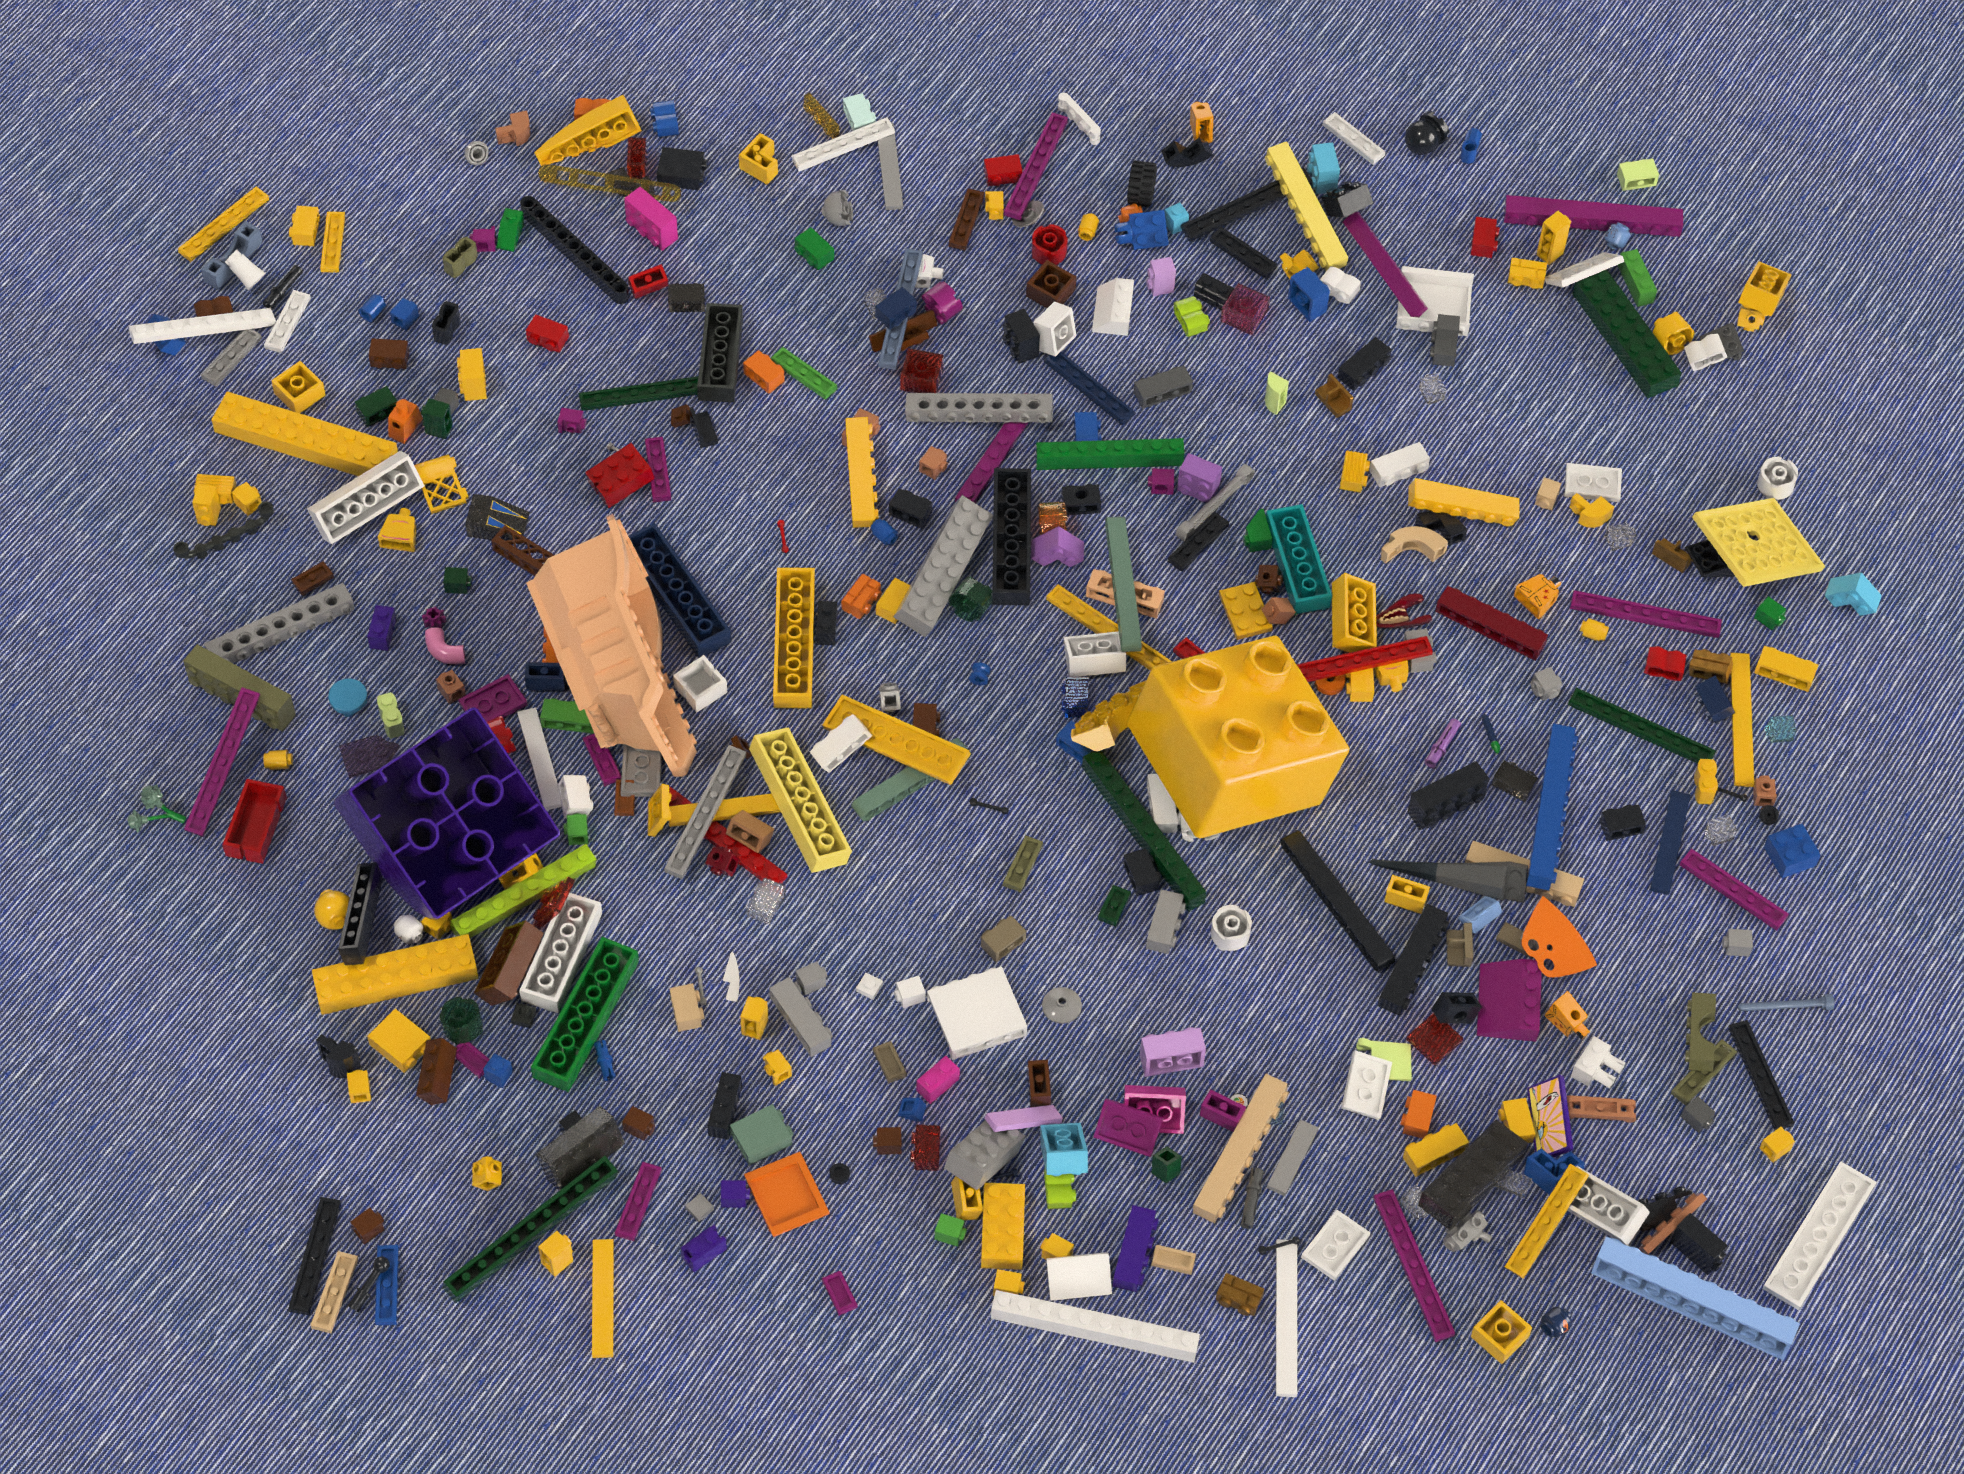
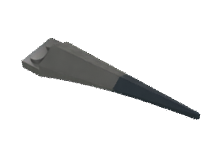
M1376 859L1370 861L1373 865L1502 901L1507 899L1523 903L1525 900L1528 865L1510 861L1480 863L1406 862Z

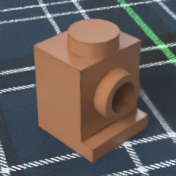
M1767 775L1755 779L1753 786L1754 806H1774L1777 798L1775 779H1770Z

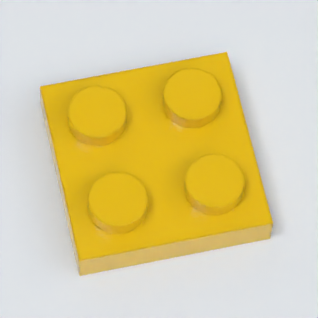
M661 784L648 801V836L655 837L671 818V810H669L671 793H669V785Z

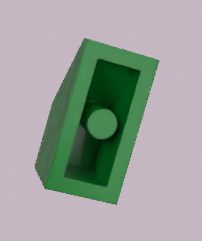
M505 208L500 221L497 249L514 252L524 227L523 211Z
M1259 509L1246 527L1245 535H1243L1244 546L1248 547L1249 553L1271 549L1272 536L1264 509Z

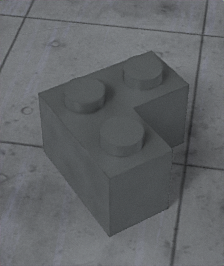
M1438 314L1437 321L1433 322L1431 343H1434V346L1430 347V357H1433L1432 365L1454 367L1460 316Z

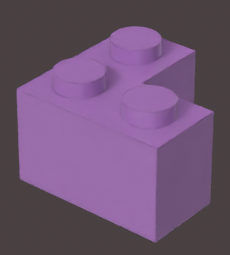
M1058 526L1031 540V559L1042 566L1059 560L1065 565L1072 567L1084 561V541Z

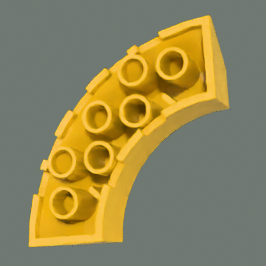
M1146 680L1129 687V691L1126 693L1118 692L1114 694L1109 702L1103 700L1098 703L1092 713L1087 711L1081 717V720L1074 724L1075 729L1071 730L1072 741L1094 751L1114 746L1118 735L1128 727L1127 721Z

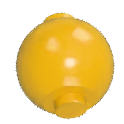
M330 889L323 891L314 907V914L318 923L326 929H342L350 897L341 891Z

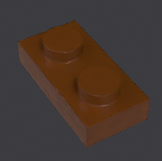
M322 561L292 578L291 581L303 596L333 579L334 575L325 562Z

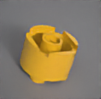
M1673 312L1664 318H1658L1654 322L1655 327L1652 333L1669 355H1675L1683 351L1684 345L1693 340L1694 330L1678 312Z

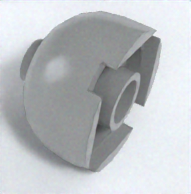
M846 190L832 192L826 197L824 206H822L823 216L836 226L851 225L849 220H853L852 203L847 201L846 197L849 195Z

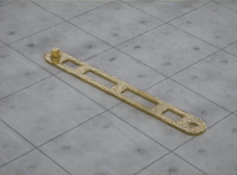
M550 164L542 165L538 171L539 178L544 182L624 195L631 194L633 191L613 188L614 180L640 183L641 188L649 193L650 185L663 187L662 196L650 194L656 200L676 202L681 197V190L675 184ZM557 170L570 172L569 181L556 179ZM579 174L603 177L605 178V185L603 187L578 183ZM674 190L675 195L671 196L670 191Z

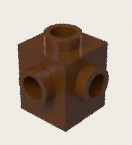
M1259 565L1258 574L1255 576V585L1262 593L1271 595L1273 592L1280 591V586L1283 585V575H1281L1282 571L1278 565Z

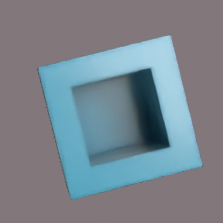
M1180 202L1165 209L1166 226L1172 234L1182 231L1181 225L1189 221V214Z

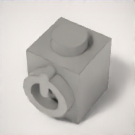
M1551 667L1534 673L1533 680L1531 681L1533 693L1539 696L1542 701L1557 697L1562 686L1561 678L1558 675L1556 676Z
M890 682L881 684L879 687L881 710L894 712L901 709L898 685Z

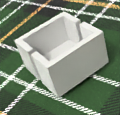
M704 655L673 675L674 688L683 698H686V701L696 713L727 693L726 679L717 669L714 670V666Z

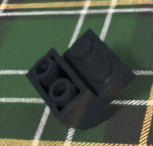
M322 1034L316 1039L320 1056L327 1062L330 1075L343 1079L347 1078V1073L362 1069L357 1052L358 1049L352 1043H346L341 1040L337 1044L331 1037L326 1038Z

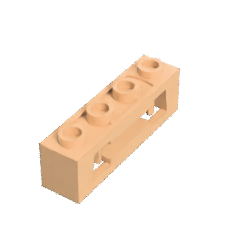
M1093 569L1086 586V597L1115 606L1111 574L1103 570ZM1134 581L1138 613L1157 619L1164 602L1165 591L1158 587H1151L1139 581ZM1100 592V593H1103V594H1105V595H1109V597H1105V596L1099 595V594H1097V593ZM1138 604L1141 606L1150 608V610L1138 607Z

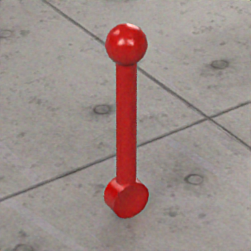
M779 520L777 526L780 528L783 545L781 550L783 553H787L789 548L786 546L783 528L785 522Z

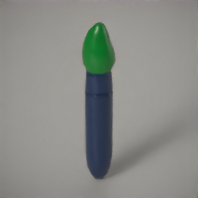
M1483 714L1482 722L1491 743V748L1498 754L1500 752V744L1496 739L1489 717Z

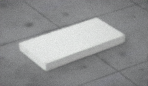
M1603 252L1545 277L1546 284L1565 287L1624 262V259L1621 255Z

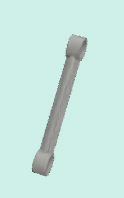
M1247 464L1242 465L1235 477L1189 521L1181 523L1175 535L1185 542L1241 485H1247L1251 481L1255 470Z

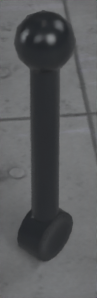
M1719 787L1717 788V791L1740 798L1743 802L1748 799L1746 794L1740 795Z
M976 798L970 799L971 806L979 805L1001 811L1002 814L1009 812L1007 807L1001 808L978 802Z
M1295 1236L1292 1240L1268 1247L1260 1246L1258 1252L1264 1255L1272 1249L1289 1244H1299L1300 1239Z

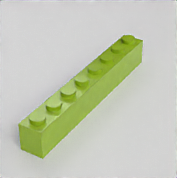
M587 844L542 868L525 880L512 885L451 920L450 928L456 937L469 934V938H472L595 868L597 859Z

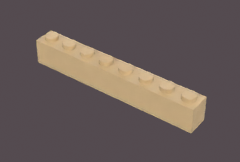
M1265 1074L1193 1204L1194 1214L1213 1223L1216 1222L1218 1217L1222 1218L1226 1207H1224L1226 1202H1230L1235 1194L1233 1189L1236 1184H1241L1244 1177V1169L1250 1167L1254 1151L1258 1152L1262 1145L1261 1138L1263 1135L1267 1136L1271 1128L1270 1122L1272 1118H1277L1280 1112L1279 1105L1287 1100L1289 1092H1287L1288 1083Z

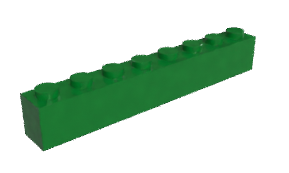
M1183 438L1036 442V470L1181 466L1184 462Z

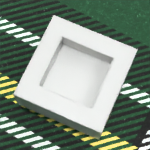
M865 973L856 987V992L874 1000L883 986V981Z

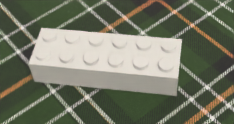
M399 451L313 504L307 510L323 540L333 544L423 488L424 484L409 455Z
M566 891L563 892L519 990L521 1002L559 1013L601 918V902Z

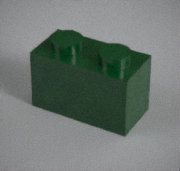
M385 386L365 397L359 398L355 401V407L359 417L366 427H369L388 418L398 401L390 389Z
M429 398L426 405H423L421 409L425 434L447 439L453 426L450 404Z

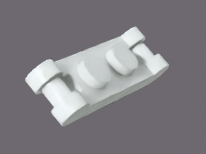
M1060 93L1058 96L1059 111L1065 112L1068 118L1073 120L1081 131L1085 132L1090 138L1092 145L1099 144L1100 127L1067 93Z

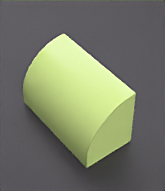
M1270 371L1267 379L1265 404L1269 411L1277 415L1286 403L1289 381Z

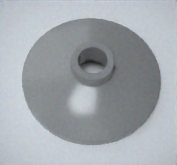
M1041 201L1029 202L1021 220L1013 218V224L1019 228L1034 224L1044 211L1043 203Z
M1058 987L1050 990L1044 996L1042 1009L1049 1020L1065 1024L1074 1021L1079 1016L1082 1002L1075 991L1065 987ZM1059 1001H1065L1066 1003L1060 1004Z

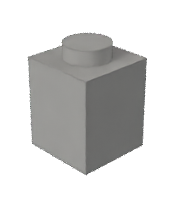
M1728 929L1726 936L1722 938V947L1725 948L1726 955L1749 957L1753 948L1752 930Z
M817 961L796 970V981L804 995L826 986L827 972L824 967H820Z

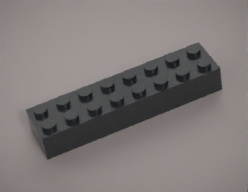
M994 468L992 605L1029 606L1031 469Z

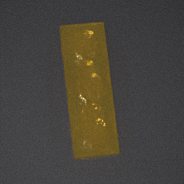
M810 92L805 94L803 103L805 111L810 113L814 121L822 126L826 135H830L832 139L839 137V125Z

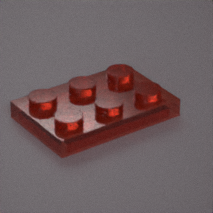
M568 876L565 880H560L556 887L553 886L549 892L544 893L540 900L542 905L533 915V919H535L532 924L533 926L540 929L561 912L575 882L574 879Z

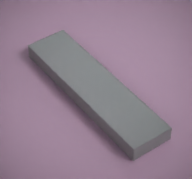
M252 329L243 330L201 374L202 379L217 387L262 339L261 334Z
M1300 1119L1267 1184V1189L1286 1196L1319 1127Z

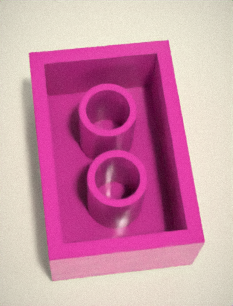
M637 188L624 198L626 222L630 226H634L643 237L648 238L653 246L663 251L678 239L676 216L643 188Z

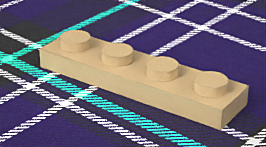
M340 1251L337 1252L311 1322V1329L332 1333L357 1265L358 1256Z

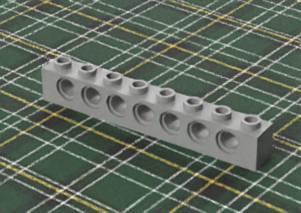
M907 393L905 405L906 421L951 423L1052 422L1053 394Z
M341 583L206 642L204 646L205 649L231 663L241 661L250 655L262 652L268 647L278 645L284 640L296 637L302 632L312 630L320 624L330 622L336 617L350 613L355 609L353 599L344 583Z

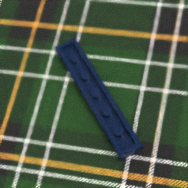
M1062 352L1056 357L1049 354L1044 358V363L1121 425L1135 415L1133 409Z
M1671 791L1650 891L1666 895L1670 893L1691 794Z

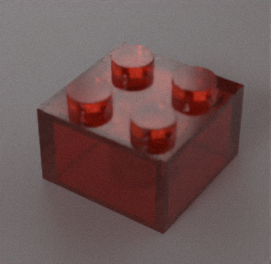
M908 348L900 376V390L914 393H937L944 368V355Z

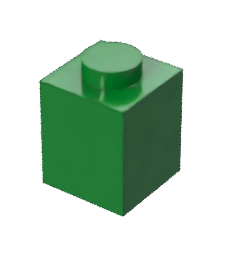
M1768 596L1757 608L1754 618L1770 630H1773L1776 626L1780 627L1785 621L1786 608Z

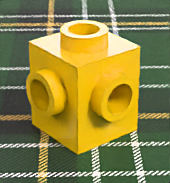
M1740 306L1737 326H1742L1744 330L1754 332V329L1759 330V326H1763L1765 316L1755 309H1747Z
M489 1156L482 1157L474 1162L472 1186L486 1191L500 1186L502 1162L494 1160Z

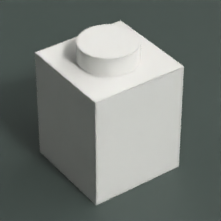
M919 976L896 982L894 995L896 1001L901 1002L903 1008L925 1002L926 992Z

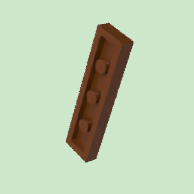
M967 189L948 247L966 251L985 197V192Z

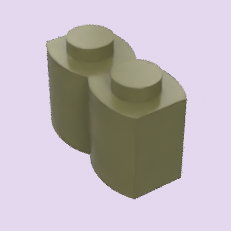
M466 236L456 243L455 248L448 250L442 258L444 272L456 278L465 271L466 267L472 265L478 257L476 242Z

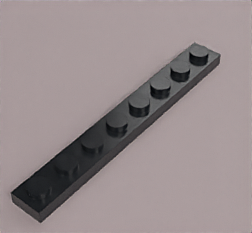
M1302 168V171L1305 177L1307 178L1309 184L1312 185V179L1310 178L1305 168ZM1277 180L1182 224L1181 229L1189 242L1285 198L1286 195L1282 194L1280 183Z

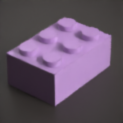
M1190 1027L1184 1031H1168L1161 1035L1150 1034L1141 1038L1140 1060L1144 1076L1148 1077L1203 1067L1206 1047L1201 1028Z

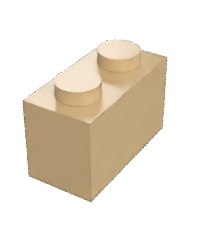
M693 983L670 988V998L678 1032L702 1027L701 1020L704 1019L703 1008L698 1007L697 1002H700V995L698 990H694Z

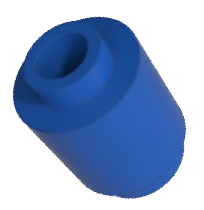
M877 519L871 525L872 534L884 545H892L896 542L898 532L888 522Z

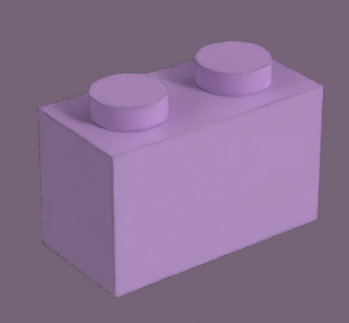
M1172 258L1151 260L1150 268L1147 269L1149 279L1146 280L1148 290H1151L1153 296L1174 293L1176 269Z

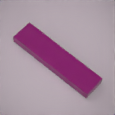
M663 437L646 438L647 461L655 478L650 482L653 503L671 501Z
M642 1162L615 1230V1236L635 1241L660 1177L662 1167Z

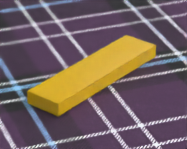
M327 212L320 266L321 272L339 273L345 212Z

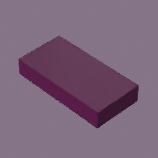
M463 1039L456 1046L455 1058L480 1079L484 1075L483 1068L490 1059L466 1039Z
M841 1270L822 1278L823 1285L838 1316L858 1308Z

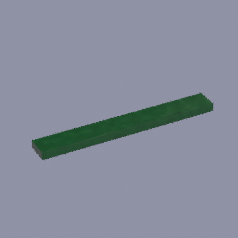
M698 376L579 393L581 411L698 395Z
M1579 688L1575 689L1568 702L1569 706L1697 764L1700 759H1713L1716 750Z

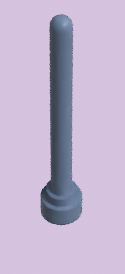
M1824 994L1820 999L1740 1003L1738 1010L1754 1011L1820 1007L1821 1009L1824 1008V1010H1834L1833 994Z

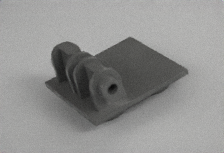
M1733 322L1699 336L1700 340H1702L1709 334H1718L1727 355L1725 359L1730 357L1734 360L1741 359L1744 349Z

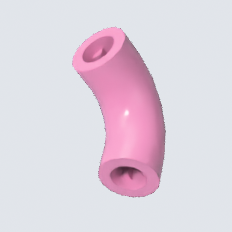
M429 628L425 631L427 649L436 660L444 664H465L464 645L450 646L446 644L444 631L441 628Z

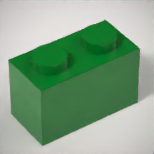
M811 227L795 237L794 249L796 253L802 255L810 266L820 270L834 260V248Z

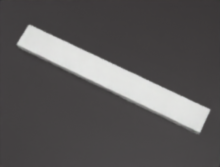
M1277 1239V1240H1276V1244L1281 1243V1242H1285V1241H1288V1240ZM1297 1244L1276 1248V1396L1297 1397Z

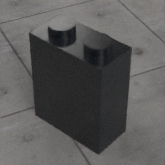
M662 147L656 174L657 186L699 190L700 184L704 183L705 173H703V170L707 169L708 164L704 152Z
M1691 1213L1677 1225L1670 1243L1705 1274L1709 1275L1712 1271L1716 1272L1723 1265L1722 1261L1727 1256L1725 1251L1728 1245Z

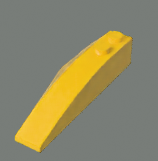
M621 95L576 119L546 141L534 153L540 165L545 166L562 161L564 157L572 156L573 158L585 151L590 153L596 151V148L611 147L642 130L624 95Z

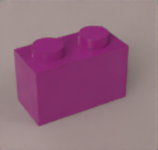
M1210 1089L1201 1104L1200 1116L1234 1132L1246 1110V1106Z

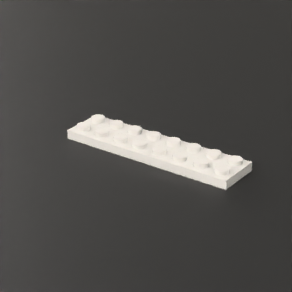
M1840 1162L1762 1289L1799 1310L1877 1182Z

